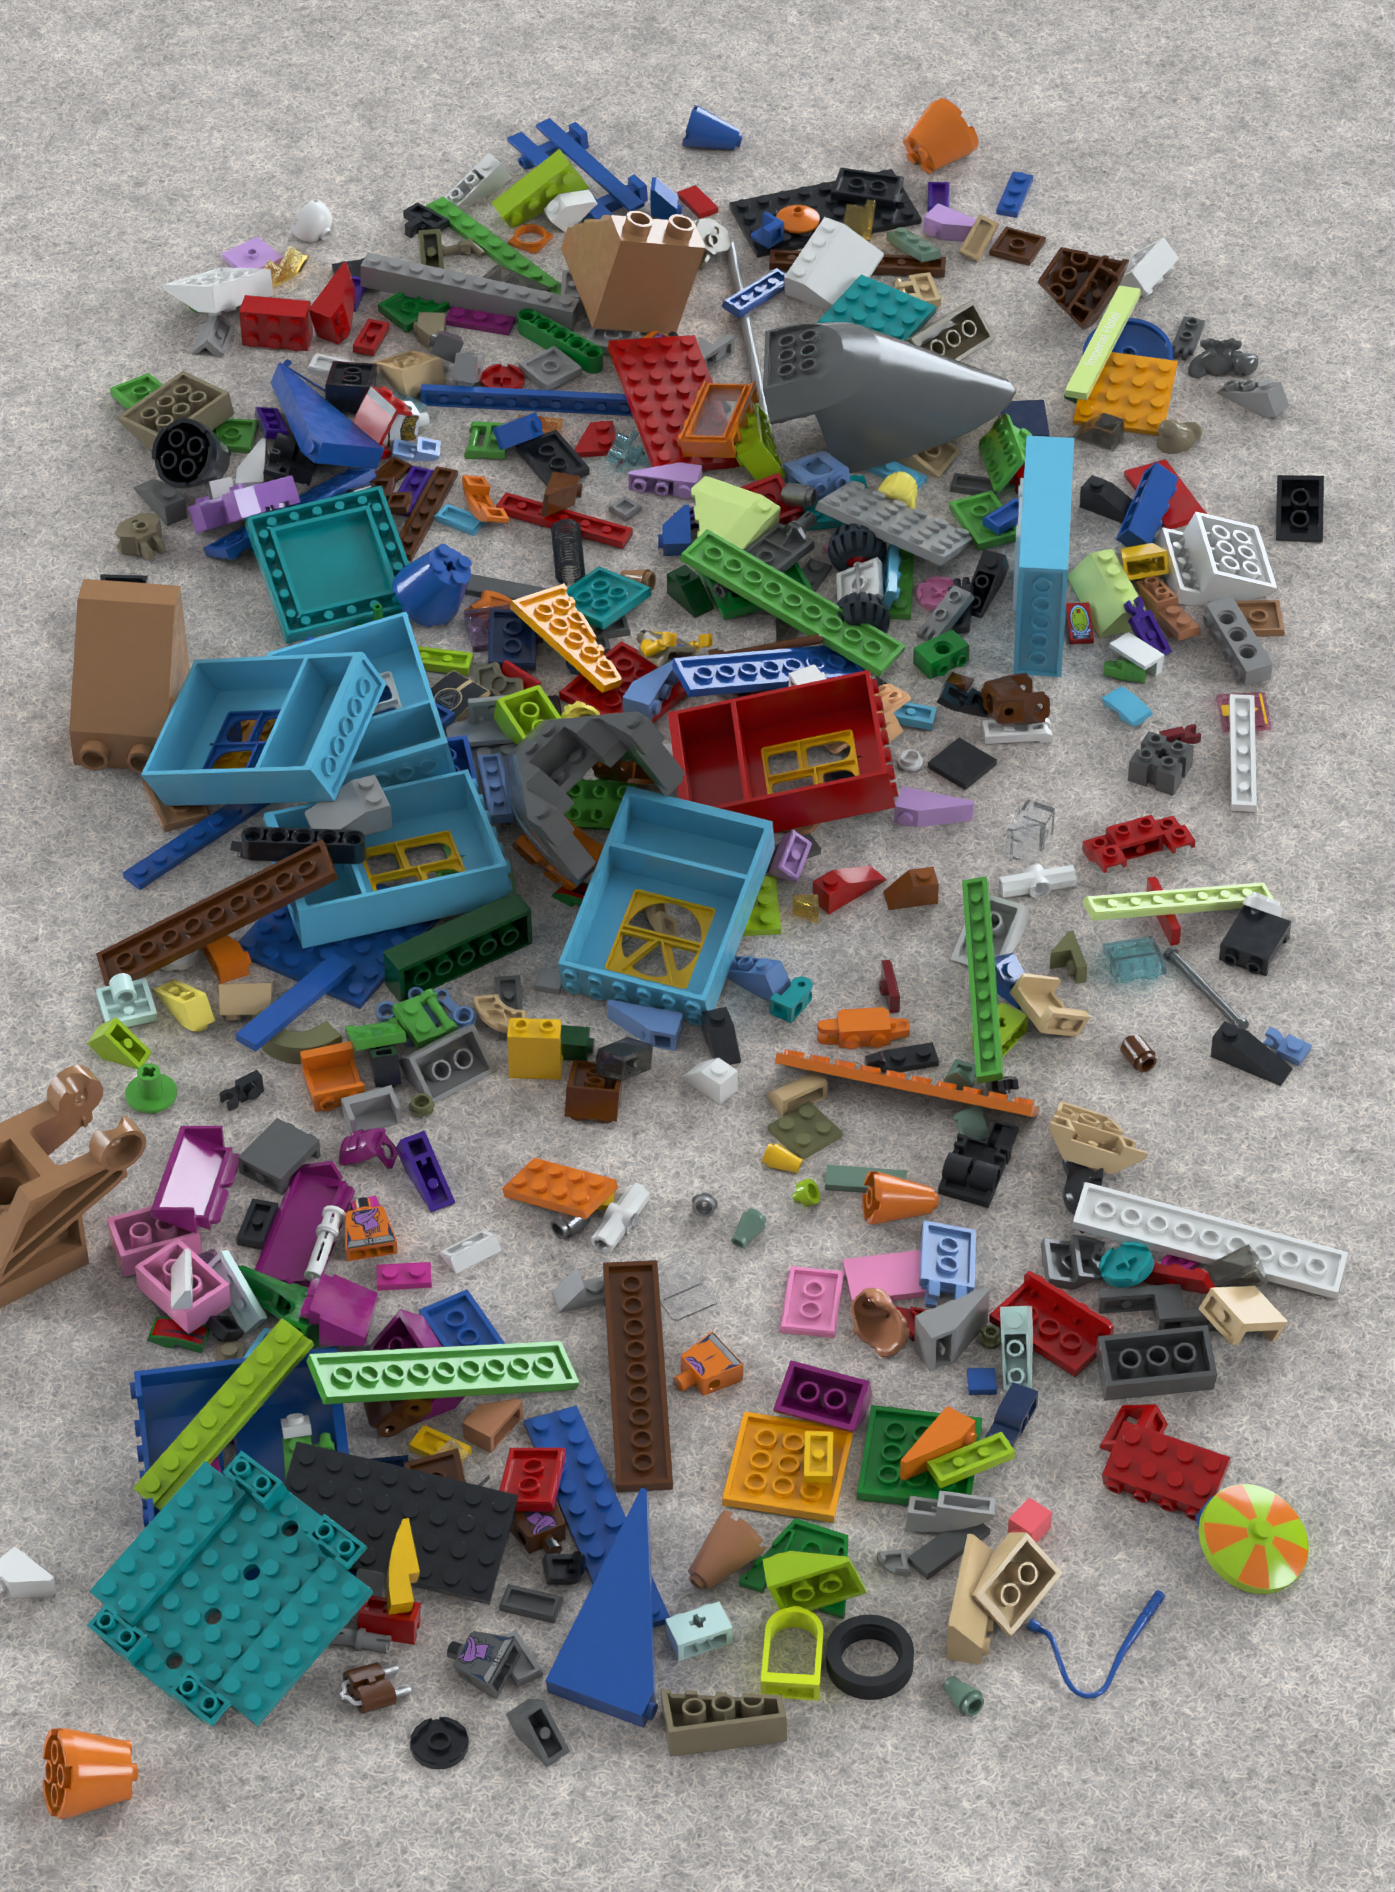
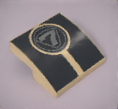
M455 670L445 675L431 687L434 701L455 713L456 720L454 722L463 721L467 716L469 698L488 697L491 694L489 690Z

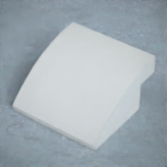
M1195 512L1184 532L1162 528L1156 538L1155 544L1167 551L1169 574H1164L1167 586L1178 596L1179 604L1188 606L1206 605L1208 602L1230 596L1235 601H1249L1268 595L1277 589L1257 526Z

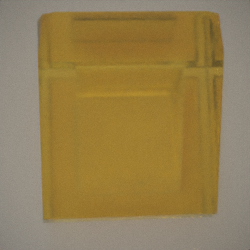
M818 894L793 895V914L818 924Z

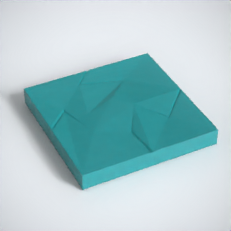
M382 486L246 517L245 527L286 644L305 640L309 636L318 637L356 627L357 623L366 624L374 621V604L382 605L383 618L403 613L401 611L402 605L398 601L397 596L392 593V583L399 571L408 565L409 562Z

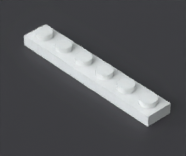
M1230 694L1231 811L1256 812L1254 695Z

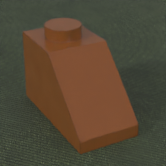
M934 866L910 869L886 888L883 893L888 910L938 904L939 883Z

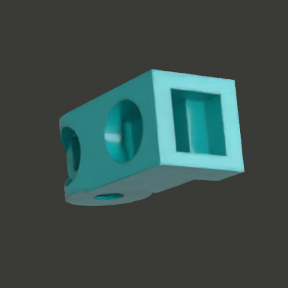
M804 976L792 979L790 987L782 995L775 993L770 998L769 1014L792 1023L812 1000V981Z

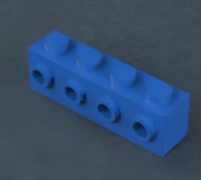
M1158 462L1143 472L1116 537V540L1126 547L1155 543L1156 538L1154 536L1163 524L1161 519L1170 507L1168 502L1177 490L1175 485L1178 477Z

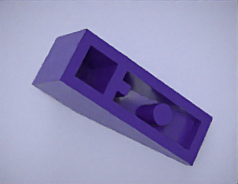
M425 1130L400 1139L396 1146L397 1153L405 1172L430 1212L455 1204L456 1202Z

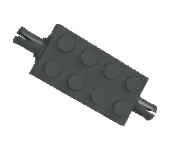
M807 511L798 520L791 521L786 526L777 523L744 549V551L784 573L815 548L814 540L808 538L805 535V531L817 523V518L813 513ZM720 583L713 586L714 592L721 598L731 591Z

